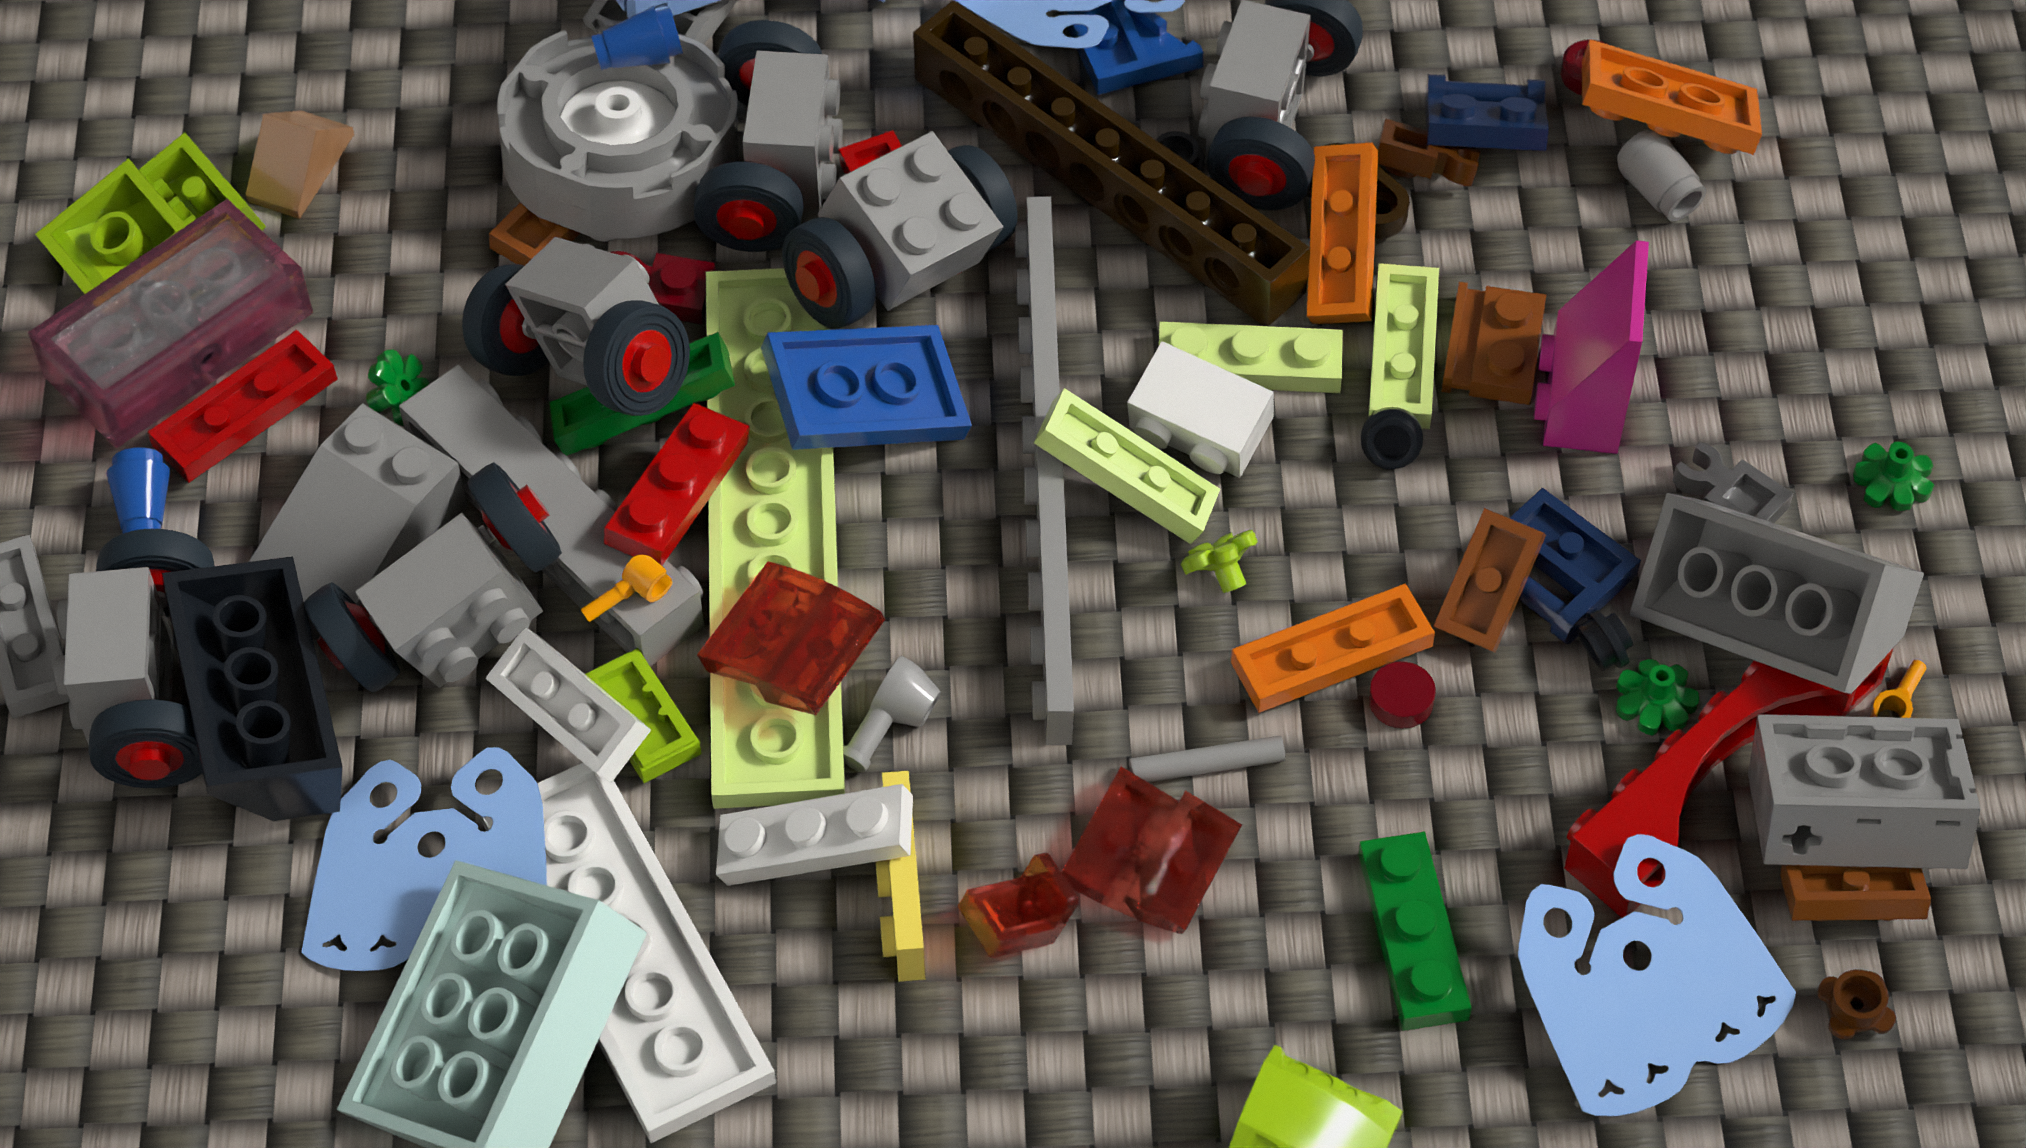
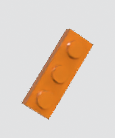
M1373 142L1314 146L1315 164L1312 180L1307 317L1312 324L1372 321L1378 150Z
M1405 583L1233 648L1231 664L1258 713L1433 647L1435 632Z

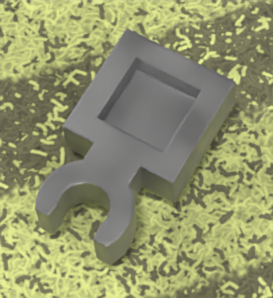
M1699 442L1695 446L1692 461L1697 466L1704 469L1703 471L1692 470L1682 462H1679L1675 467L1672 481L1681 491L1691 495H1705L1704 501L1775 523L1789 509L1794 494L1743 459L1732 470L1723 465L1720 453L1711 445Z

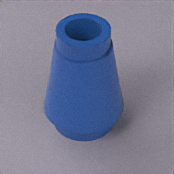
M652 6L603 30V33L591 36L601 70L612 67L614 69L669 64V57L683 54L670 7L656 11L655 7Z
M142 447L129 448L117 452L112 457V466L107 470L106 476L122 533L140 529H161L170 477V468L163 463V455L157 450Z

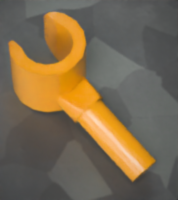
M636 555L626 564L622 573V580L580 610L588 622H591L622 600L628 599L635 592L639 593L650 603L656 602L671 588L672 579L666 574V569L652 557Z
M1913 660L1898 687L1894 690H1885L1875 698L1870 717H1877L1883 710H1892L1898 713L1901 718H1911L1913 711L1912 694L1927 669L1926 665L1922 661Z

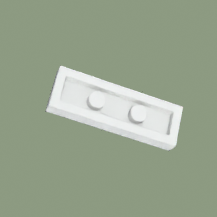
M527 628L518 634L486 676V679L592 771L612 783L651 731L649 727L540 636Z
M903 784L720 815L716 875L727 886L910 856L913 795Z

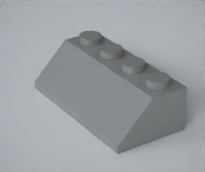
M1667 493L1629 615L1835 690L1852 694L1904 637L1924 573L1708 501Z

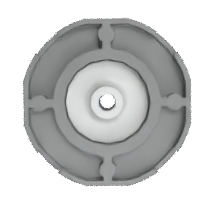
M604 21L603 30L622 21ZM564 30L540 41L528 50L504 80L498 95L497 110L503 171L512 192L537 217L583 233L598 241L656 235L695 221L694 200L701 178L714 167L738 162L737 92L732 90L727 79L724 77L723 62L699 41L680 34L678 36L683 54L669 57V64L614 69L612 67L601 70L591 36L568 41L567 32Z

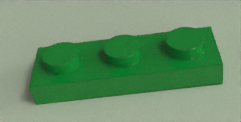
M719 332L689 344V365L683 384L675 397L665 407L655 413L644 416H631L611 410L592 395L588 386L549 402L554 440L561 452L568 456L585 448L597 447L611 437L640 425L652 424L666 414L697 401L712 399L721 391L735 386L729 351Z
M1425 831L1360 841L1358 856L1402 1031L1469 1021L1472 1007Z

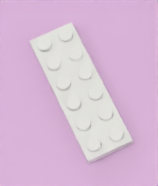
M581 763L537 783L543 803L547 886L597 899L647 932L598 1039V1044L650 1143L776 1084L773 1067L614 780L610 783L597 775L587 765ZM481 817L486 831L490 830L493 825L492 818Z

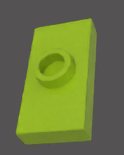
M638 648L585 674L651 729L629 759L643 783L702 754L699 740Z

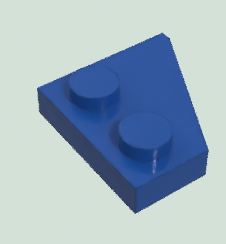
M1113 0L1090 11L1060 12L1061 15H1099L1108 21L1109 27L1098 45L1077 49L1098 95L1203 68L1204 52L1199 44L1192 40L1189 44L1185 45L1167 32L1166 20L1156 13L1133 12L1126 8L1124 5L1125 0ZM1074 24L1067 26L1072 38L1084 36L1088 32V28L1084 25Z

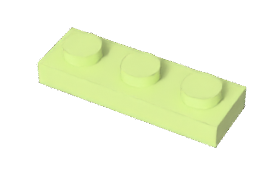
M1378 264L1368 417L1375 411L1385 407H1399L1412 413L1419 421L1422 429H1430L1439 268Z
M1160 322L1159 345L1163 341L1269 390L1340 393L1343 330Z
M1065 388L1052 401L1034 440V444L1189 544H1192L1204 531L1220 492V488Z

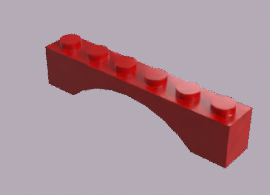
M1893 649L1852 694L1835 690L1754 660L1744 672L1741 679L1742 683L1730 694L1724 690L1715 694L1702 709L1697 724L1687 733L1681 729L1673 732L1660 746L1655 755L1656 760L1643 772L1637 768L1631 770L1617 784L1611 795L1612 800L1599 812L1593 808L1588 809L1574 822L1567 834L1570 845L1564 869L1620 917L1623 918L1631 914L1641 903L1625 899L1618 892L1614 883V871L1627 838L1637 834L1650 835L1678 847L1679 817L1691 794L1716 765L1742 746L1753 742L1758 714L1846 716L1882 683ZM1646 858L1639 863L1637 875L1644 885L1654 888L1663 883L1665 869L1661 862L1655 858Z

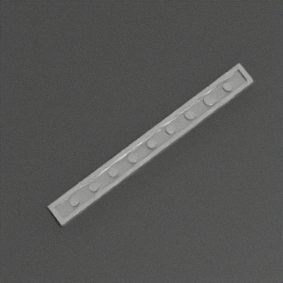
M1027 197L1026 221H1017L1014 241L1015 258L1026 257L1027 269L1016 270L1017 305H1028L1029 317H1018L1019 354H1030L1031 366H1020L1021 403H1032L1033 416H1022V453L1034 454L1035 467H1024V504L1036 505L1037 519H1026V557H1038L1039 572H1028V610L1041 611V626H1030V664L1043 665V681H1032L1033 720H1045L1046 745H1072L1074 701L1063 462L1034 444V440L1052 401L1060 393L1051 197Z

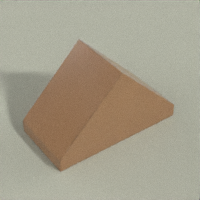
M304 111L263 114L245 194L247 202L300 219L355 135L353 127Z

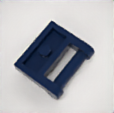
M1427 75L1425 95L1427 145L1546 151L1549 128L1545 104V80L1527 79L1526 85L1446 81V75Z
M1543 487L1510 517L1514 521L1546 534L1534 566L1576 596L1569 604H1565L1528 576L1518 599L1552 625L1550 632L1565 644L1571 643L1578 637L1576 627L1587 621L1586 614L1595 608L1600 611L1638 575L1641 563L1639 558Z

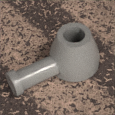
M901 655L895 661L880 685L867 715L849 744L843 746L844 764L848 767L865 773L871 764V756L892 722L922 727L933 711L941 691L926 673L911 660Z

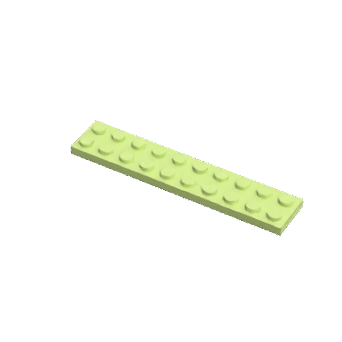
M784 268L706 272L707 336L719 332L729 351L735 386L721 391L714 398L707 400V408L750 426L748 444L708 500L711 796L713 809L776 806L845 794L834 447L792 450L761 350V345L767 333L830 330V328L814 320L801 306L789 285Z

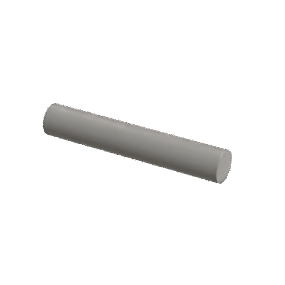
M1280 735L1130 758V776L1134 785L1285 761V749Z

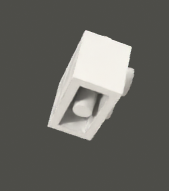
M1161 341L1127 402L1129 427L1134 429L1136 435L1156 448L1164 449L1169 445L1188 454L1197 466L1210 473L1222 474L1225 471L1238 478H1241L1274 417L1273 391Z

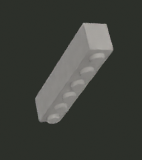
M456 365L399 405L406 431L458 462L465 496L481 513L482 508L472 495L467 481L486 465L495 462L509 475L519 489L526 484L532 489L550 514L543 521L556 538L562 554L554 562L542 569V571L580 608H583L622 580L623 570L633 557L604 545V527L618 509L614 501L600 489L593 492L581 480L577 468L565 454L558 452L554 455L545 447L534 426L524 416L513 417L503 407L498 394L484 379L475 381L459 365ZM667 560L663 567L666 569V574L672 579V586L661 599L650 603L639 593L635 592L628 599L622 600L594 619L627 653L638 648L650 667L704 626L701 606L703 590L699 582L688 569L683 566L674 568Z

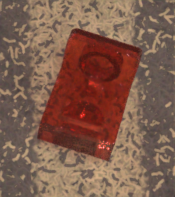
M1045 852L1032 857L1020 878L968 889L957 907L992 959L1053 944L1078 906L1079 900L1070 883L1063 876L1049 853Z

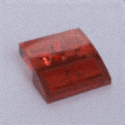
M767 561L697 656L709 673L756 685L767 703L816 716L884 623L885 618L880 610L835 585L802 571Z
M1120 767L1112 778L1056 880L1104 906L1141 922L1183 934L1242 824L1186 790L1177 800L1132 772Z

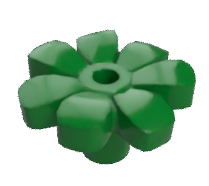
M388 349L377 356L378 362L369 368L368 379L377 387L367 392L366 400L369 407L377 413H381L391 407L394 422L404 426L399 405L428 386L430 382L427 378L417 377L423 369V364L414 354L411 353L402 358L394 349Z
M1893 442L1888 452L1880 444L1873 443L1864 450L1861 457L1862 462H1858L1853 470L1854 482L1861 486H1868L1865 489L1863 500L1873 508H1880L1886 499L1889 498L1894 510H1910L1914 500L1924 503L1928 501L1932 494L1934 484L1926 478L1932 473L1933 463L1927 455L1914 457V451L1906 443Z
M1647 659L1639 663L1637 672L1626 669L1620 674L1616 687L1623 696L1617 699L1616 712L1622 720L1626 721L1633 720L1640 715L1637 725L1638 730L1650 736L1658 733L1661 721L1670 731L1683 729L1687 725L1689 720L1688 714L1696 712L1699 703V693L1695 689L1684 687L1687 684L1689 673L1682 666L1675 664L1669 667L1659 664L1657 660Z

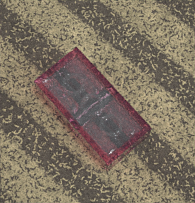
M226 199L29 331L28 335L44 377L117 449L311 315L313 309L302 268L232 202Z

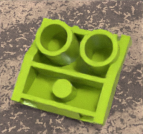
M1274 1045L1261 1066L1237 1122L1229 1148H1388L1391 1138L1399 1126L1403 1111L1386 1099L1354 1088L1334 1076L1288 1057L1282 1047Z

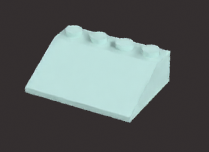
M455 860L337 1110L425 1148H549L647 932L597 899Z

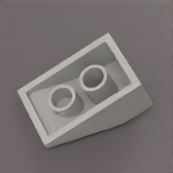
M362 403L319 446L249 562L293 556L304 602L322 586L333 582L346 592L357 605L365 608L355 593L357 589L454 519L468 506L458 462Z

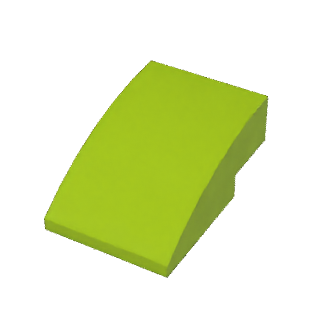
M184 132L139 170L129 158L35 235L101 314L128 307L132 295L145 284L155 283L165 292L191 279L239 249L264 230L266 226Z

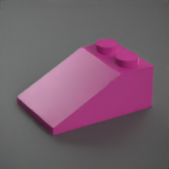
M1636 240L1558 310L1554 335L1542 334L1538 370L1549 372L1548 384L1538 383L1534 420L1545 421L1543 446L1618 454L1643 340L1648 241Z

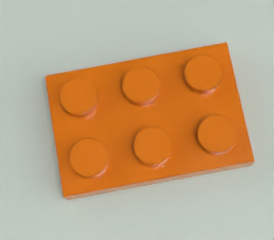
M1589 40L1582 59V105L1589 106L1592 112L1609 120L1619 121L1624 117L1646 123L1652 131L1667 137H1679L1680 134L1698 138L1703 140L1711 149L1721 153L1735 154L1739 150L1754 155L1762 136L1757 88Z

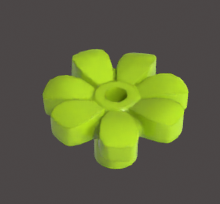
M1247 530L1235 536L1230 532L1220 537L1213 546L1206 542L1193 547L1188 551L1189 555L1181 561L1180 565L1185 575L1197 570L1214 571L1222 592L1233 591L1246 584L1238 560L1241 559V556L1249 547L1258 543L1253 530Z

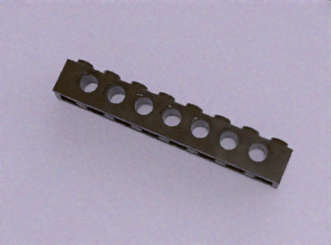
M952 0L913 32L914 70L917 81L1263 326H1270L1306 293L1311 247L956 1Z

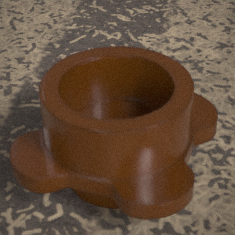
M1856 969L1847 971L1838 978L1833 976L1826 977L1820 982L1817 994L1819 999L1827 1004L1831 1016L1828 1029L1837 1038L1848 1040L1856 1032L1869 1030L1885 1034L1893 1028L1896 1016L1893 1010L1886 1007L1889 999L1888 990L1884 980L1877 973ZM1857 1001L1862 1004L1863 1008L1859 1010L1854 1009L1850 1002Z

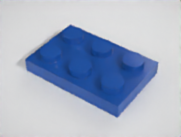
M938 325L767 333L761 345L792 450L964 440L972 427Z

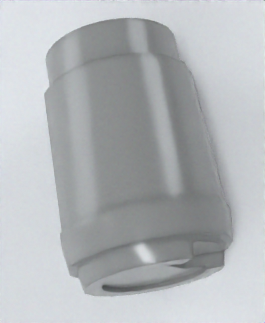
M1647 129L1633 136L1621 148L1617 156L1618 169L1621 174L1659 213H1663L1669 221L1674 222L1685 218L1704 200L1707 191L1700 183L1699 176L1665 136Z

